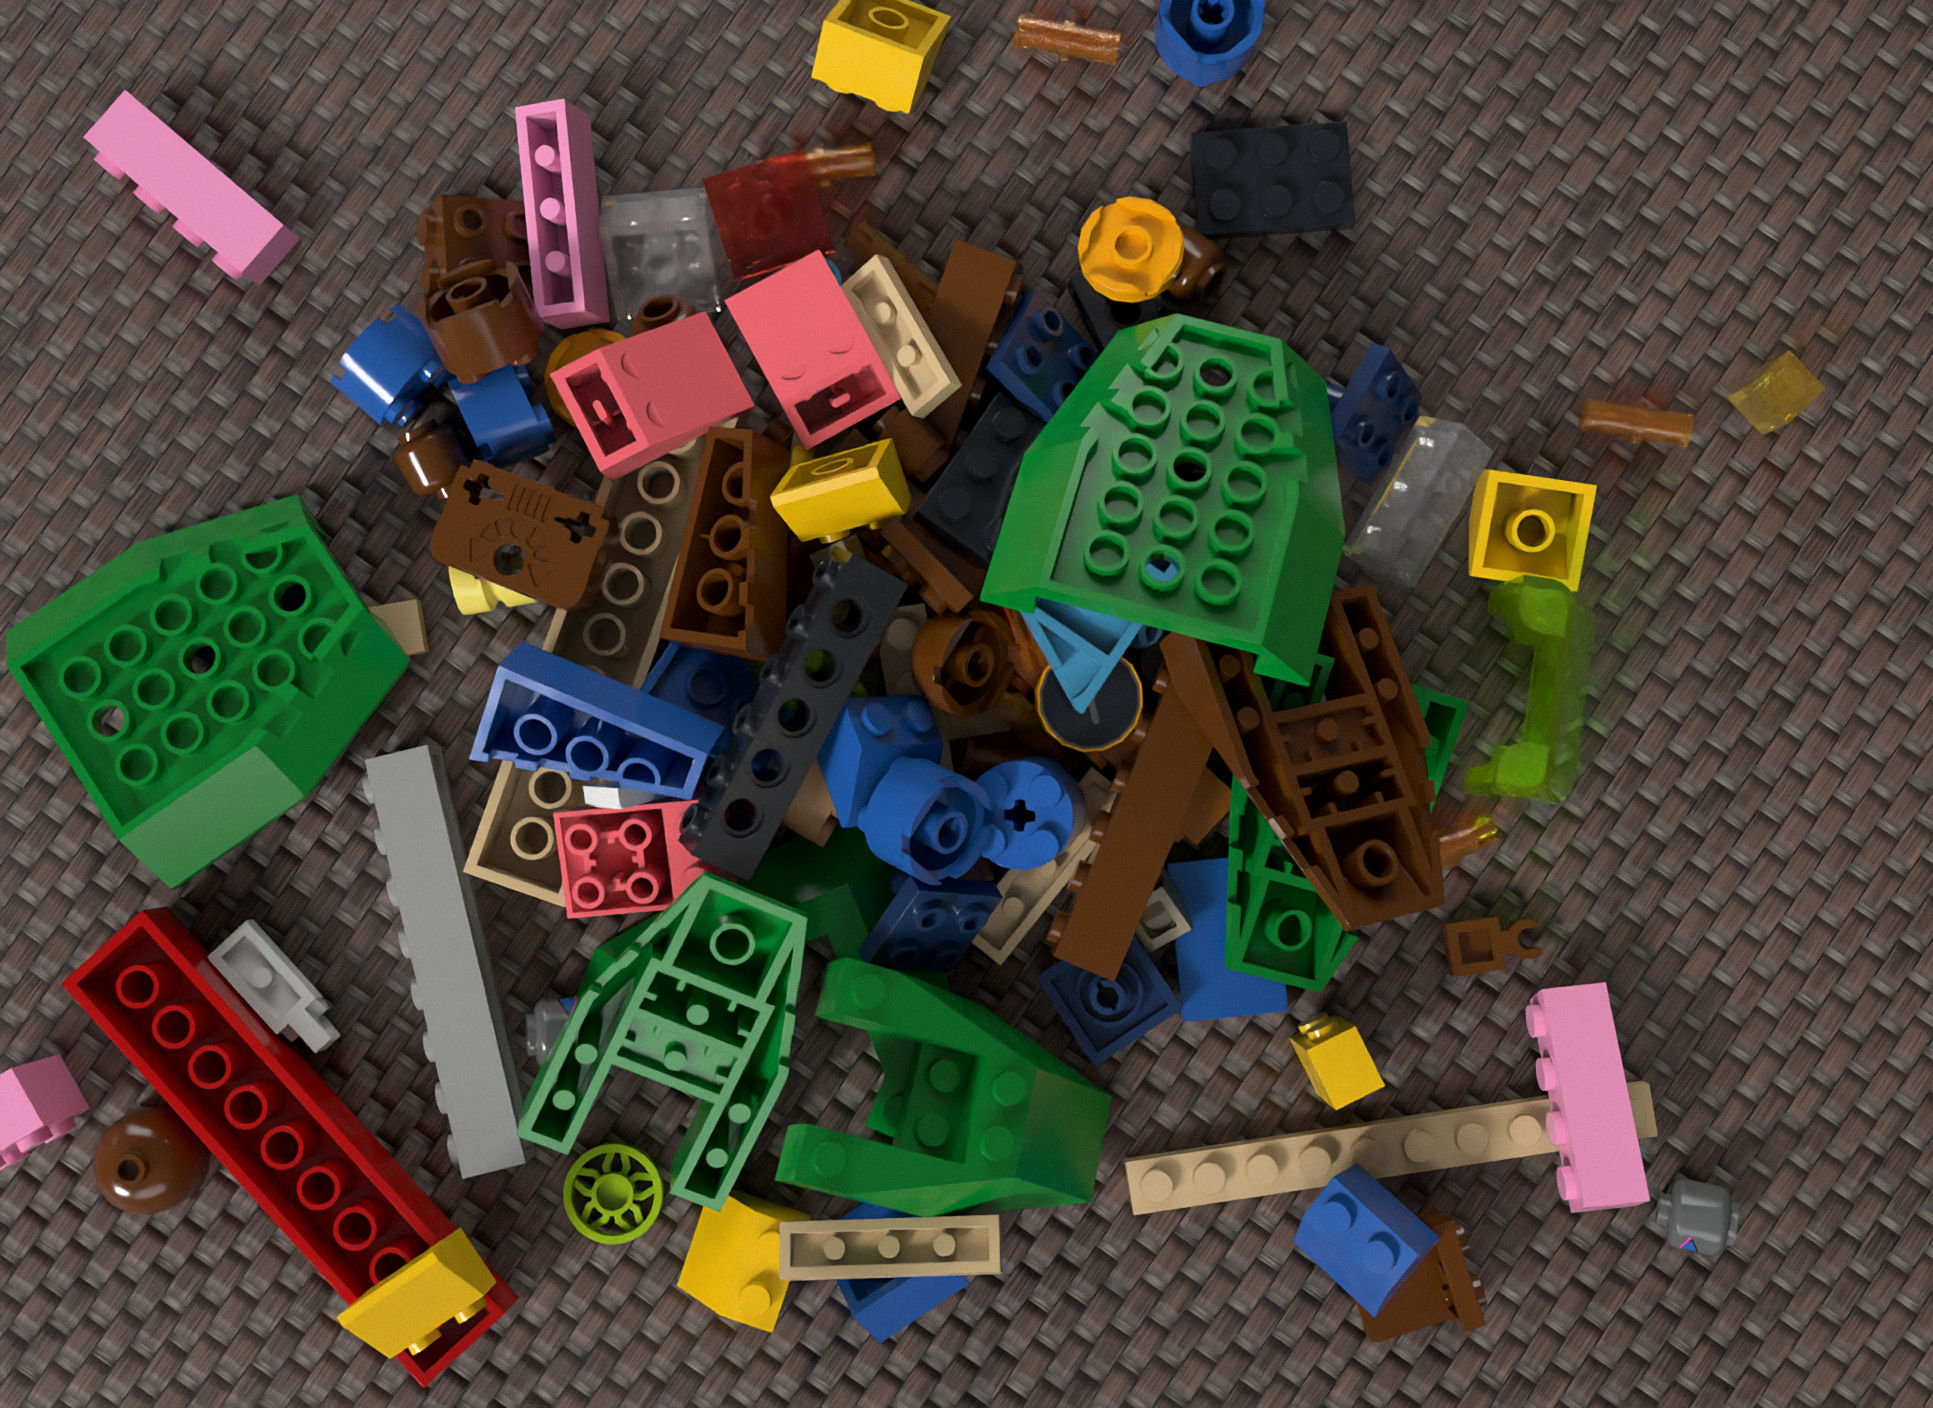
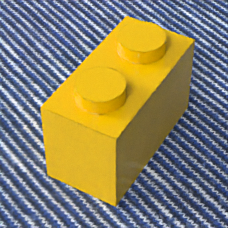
M1327 1012L1316 1014L1302 1021L1298 1025L1300 1032L1289 1037L1317 1095L1335 1110L1385 1086L1356 1026L1335 1014L1329 1017Z

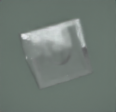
M707 187L603 196L599 232L617 320L635 319L639 308L646 301L660 295H673L676 298L684 299L693 304L697 313L721 311L715 231Z

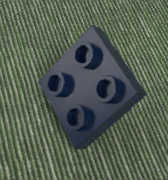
M1036 289L1022 297L986 368L994 375L992 382L996 394L1000 391L1012 401L1018 399L1036 418L1047 425L1100 355Z
M1372 343L1346 389L1325 380L1335 455L1355 480L1370 486L1373 484L1378 473L1384 470L1390 463L1394 452V445L1405 426L1410 425L1416 418L1420 400L1423 397L1391 349Z
M898 870L889 880V887L896 896L866 938L858 953L863 962L888 969L950 972L960 961L961 956L980 929L986 925L988 918L1001 902L1003 896L994 882L944 878L938 880L941 883L940 885H929L902 870Z
M1135 934L1115 982L1062 959L1035 977L1094 1067L1183 1009L1182 1003Z

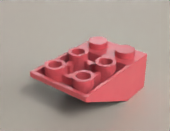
M819 249L724 300L806 450L901 399L876 349Z
M706 311L601 347L550 373L600 472L611 482L706 434L709 431V427H719L756 408Z
M706 786L698 788L691 800L668 796L625 809L588 807V805L553 812L567 918L665 910L703 871L738 884L736 875L692 856L678 841L681 835L679 832L680 822L685 811L692 803H698ZM728 807L725 811V820H730Z

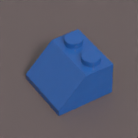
M922 695L847 698L816 756L842 828L858 826L857 820L861 808L870 801L875 788L889 772L892 763L901 756H908L912 759L922 758L940 765L944 742L930 705Z
M1356 1163L1331 1179L1303 1215L1293 1242L1375 1318L1440 1240V1237Z
M862 1203L838 1220L912 1218L919 1216ZM966 1275L836 1279L852 1316L879 1343L970 1284Z

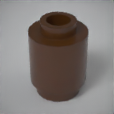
M893 405L872 427L879 434L872 443L892 438L904 475L908 479L914 476L921 484L952 455L943 446L946 440L924 418L912 416L907 407L900 411Z

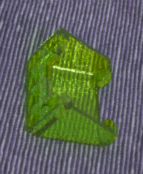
M1522 575L1491 587L1487 613L1498 615L1507 622L1511 630L1509 643L1535 646L1522 743H1515L1511 746L1495 745L1494 756L1488 763L1479 767H1466L1463 793L1539 805H1551L1566 800L1572 793L1576 781L1596 632V616L1592 608L1562 582L1551 578Z

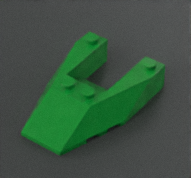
M1252 653L1254 662H1256L1257 654ZM1317 653L1309 687L1259 674L1272 711L1278 712L1320 703L1335 658ZM1410 683L1430 734L1431 745L1425 748L1428 781L1434 779L1436 798L1469 702ZM1233 775L1230 798L1225 967L1229 970L1321 993L1359 937L1354 934L1357 929L1345 932ZM1435 801L1430 803V813L1432 812Z
M703 871L582 993L547 1054L526 1097L516 1136L568 1155L611 1065H616L703 1099L672 1160L670 1194L720 1212L788 1079L808 913Z
M846 957L827 964L815 1016L915 1043L893 1144L891 1146L810 1124L788 1125L775 1181L926 1218L966 1216L1091 1202L1110 1109L1111 1095L976 1002L901 972Z

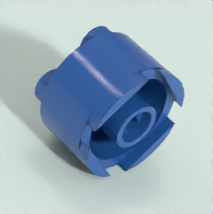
M1161 0L1154 28V39L1159 55L1174 73L1199 87L1208 86L1234 76L1248 63L1255 50L1264 25L1265 0ZM1215 20L1218 24L1215 25L1211 21Z
M397 304L389 309L396 315L395 318L387 324L380 318L375 319L351 344L338 363L346 372L343 378L333 375L331 384L382 427L398 423L404 428L423 409L424 404L418 399L428 387L433 384L436 388H440L447 382L446 377L453 374L445 369L421 321L403 305Z
M508 364L488 372L483 379L472 384L459 382L455 374L446 377L472 437L485 459L484 462L492 464L501 470H507L549 452L550 448L548 445L557 441L541 402L530 405L527 397L534 395L535 391L524 365L514 366Z
M1028 755L995 766L980 776L976 783L986 791L991 804V811L985 808L984 824L990 827L986 846L981 853L983 857L1009 869L1028 870L1045 865L1061 855L1073 844L1084 826L1086 802L1080 785L1064 769L1065 767L1051 758ZM1025 803L1027 810L1035 811L1036 817L1029 822H1026L1025 815L1019 814L1018 806Z
M901 756L892 763L889 772L875 788L870 801L861 808L857 821L859 829L865 833L869 848L878 858L924 883L940 885L941 883L938 880L948 876L957 879L964 875L980 857L990 832V827L984 824L985 808L991 811V804L988 794L978 783L930 760Z

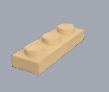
M875 254L841 286V289L876 349L912 416L925 418L960 388L962 384L889 259Z

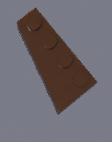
M955 239L926 323L962 384L960 388L924 418L946 440L943 446L952 455L958 452L970 434L971 427L963 425L970 405L977 408L980 405L989 377L982 375L988 356L993 355L1007 328L1000 325L1007 304L1015 305L1025 277L1019 274L1022 263ZM901 398L897 408L903 411L907 406ZM951 456L942 465L945 466L949 463Z
M709 427L659 638L700 653L766 662L772 654H778L785 641L788 524L773 507L770 496L790 467L789 449L751 429Z

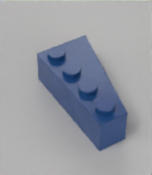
M522 641L498 665L469 759L489 762L492 758L515 762V768L536 772L540 767L570 772V778L590 782L594 777L619 781L620 787L691 800L707 775L725 726Z

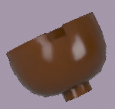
M963 608L958 614L947 609L941 615L936 614L929 618L916 636L910 658L912 680L923 698L943 711L961 718H971L970 715L976 711L985 714L992 710L1004 696L1014 672L1015 664L1007 661L1008 645L1015 646L1014 635L1007 621L993 612L978 608Z
M150 1105L124 1114L104 1131L94 1150L93 1173L98 1189L113 1206L130 1214H157L179 1206L200 1189L209 1171L210 1149L171 1106Z

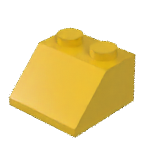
M839 0L824 19L811 77L825 82L829 88L836 92L854 93L873 100L877 106L891 112L902 111L909 114L924 91L948 29L951 16L909 0Z
M888 438L790 466L771 494L770 499L775 510L801 542L819 538L820 543L825 544L848 536L851 533L850 529L869 524L871 529L885 528L895 517L900 521L902 519L901 515L906 513L912 497L893 440Z
M1478 469L1469 517V575L1577 592L1597 485Z
M731 1189L720 1212L703 1206L677 1286L720 1316L773 1333L790 1281L779 1279L780 1222L810 1221L812 1215Z
M460 1227L370 1288L340 1313L337 1319L344 1328L390 1359L407 1347L412 1355H415L442 1335L437 1328L453 1316L460 1324L484 1308L488 1303L483 1296L494 1286L496 1280Z

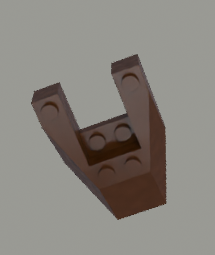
M1372 584L1332 591L1317 652L1335 658L1324 690L1326 702L1273 712L1259 674L1253 673L1255 662L1251 652L1171 632L1159 643L1178 697L1345 932L1445 904L1439 835L1432 836L1430 803L1434 802L1436 798L1434 779L1429 781L1427 779L1425 748L1431 745L1430 734Z

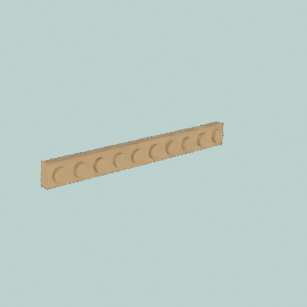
M1645 1081L1626 1083L1638 1139L1657 1137L1650 1084ZM1549 1095L1124 1158L1133 1215L1324 1187L1328 1185L1334 1176L1356 1163L1373 1178L1378 1179L1557 1152L1559 1147L1558 1145L1551 1144L1546 1127V1114L1552 1112Z

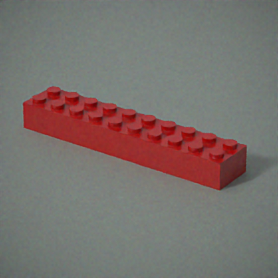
M167 906L140 911L61 984L350 1306L370 1288L456 1231L457 1228L291 1043L282 1034L276 1035L208 959L210 953ZM480 1254L479 1256L496 1280L494 1286L483 1296L488 1304L460 1324L453 1316L437 1328L442 1335L417 1354L412 1355L407 1347L395 1356L423 1388L499 1320L519 1298Z

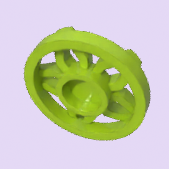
M623 1142L603 1143L586 1151L570 1168L563 1188L564 1206L572 1224L587 1238L604 1244L626 1243L641 1236L658 1217L664 1200L663 1178L656 1163L640 1148ZM607 1153L602 1164L604 1174L597 1168L582 1167L593 1157ZM616 1153H620L623 1167L621 1171L613 1170L611 1165ZM629 1156L639 1161L648 1172H635L629 1176L628 1173L631 1168ZM577 1175L593 1177L596 1182L593 1187H589ZM637 1180L652 1181L653 1185L643 1191H638L634 1182ZM574 1187L581 1194L592 1199L586 1203L582 1215L578 1212L575 1204ZM654 1194L652 1209L644 1220L641 1206L634 1200L643 1201ZM595 1207L603 1216L588 1224L587 1221ZM628 1208L634 1213L637 1227L623 1216V1213ZM610 1216H614L615 1223L626 1232L606 1233L597 1229L606 1224Z

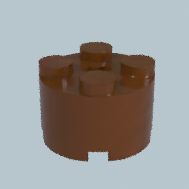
M493 259L476 261L458 267L436 280L440 290L430 299H428L424 291L416 301L415 311L445 369L455 374L459 382L463 384L476 383L483 379L488 372L508 364L514 366L524 365L532 361L539 354L540 350L537 342L542 336L544 325L517 267L512 262L506 261V268H497Z

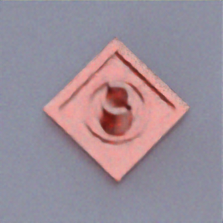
M805 147L702 178L735 282L787 267L818 249L823 256L835 253L836 249Z

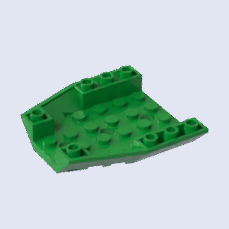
M1178 313L1119 330L1025 452L980 595V601L1034 615L1039 597L1255 653L1257 658L1253 673L1309 687L1346 536L1326 381L1282 339ZM1210 369L1220 370L1228 376L1230 382L1220 387L1210 386L1202 380L1200 374ZM1181 463H1193L1202 469L1204 477L1195 482H1187L1175 474L1174 468ZM1154 560H1166L1175 566L1178 574L1171 580L1160 581L1149 575L1146 566Z
M298 494L137 542L6 632L7 667L117 839L170 889L175 890L308 798L412 663V660L385 620L373 614L323 542L328 536ZM296 584L303 585L306 591L304 604L295 611H285L282 606L284 592L290 586ZM204 646H211L215 652L214 665L207 672L197 674L192 667L193 656L198 649ZM120 708L124 715L123 727L117 734L107 737L102 730V719L109 710Z

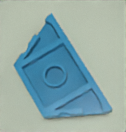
M1154 560L1146 566L1149 575L1160 581L1171 580L1178 573L1175 566L1166 560ZM1039 597L1034 615L1019 611L1072 706L1080 714L1084 713L1143 625Z

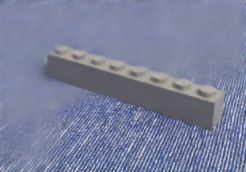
M424 745L365 760L367 773L362 775L363 789L370 804L375 803L379 824L374 827L375 841L379 852L382 855H387L391 875L386 879L387 892L394 907L399 906L404 926L399 928V943L405 958H411L415 973V979L411 980V994L416 1008L423 1010L428 1030L423 1032V1046L430 1062L435 1061L440 1082L435 1085V1096L440 1112L448 1114L452 1132L447 1138L450 1160L454 1166H460L462 1179L525 1164L537 1153L534 1142L516 1136L524 1098L472 877L470 874L463 872L467 856L441 746Z

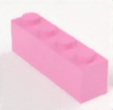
M126 90L123 91L83 137L100 151L94 158L99 165L119 181L126 174L139 185L133 193L158 214L164 208H167L178 218L172 227L198 248L204 241L218 252L211 260L236 281L244 274L258 285H261L300 240L298 236Z
M566 99L515 107L534 305L542 321L560 329L610 322L590 116Z
M1606 982L1541 989L1530 999L1531 1005L1526 1007V1023L1530 1036L1538 1038L1541 1058L1536 1060V1075L1540 1089L1548 1091L1552 1112L1546 1114V1127L1551 1144L1558 1145L1562 1167L1557 1168L1556 1178L1561 1198L1569 1200L1571 1213L1637 1206L1650 1201Z

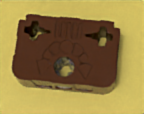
M473 460L470 468L461 465L450 488L451 492L440 520L437 521L430 539L429 546L433 557L437 561L459 571L566 612L583 614L589 611L596 602L621 538L622 527L618 518L595 503L564 494L555 488L529 478L519 477L484 461ZM483 488L494 489L497 494L504 497V500L494 497L492 499L480 498L479 496ZM570 524L577 527L581 525L585 527L593 526L596 528V531L592 538L588 536H583L582 538L568 526ZM520 555L525 560V564L522 570L515 569L513 571L509 566V561L512 556L519 557Z

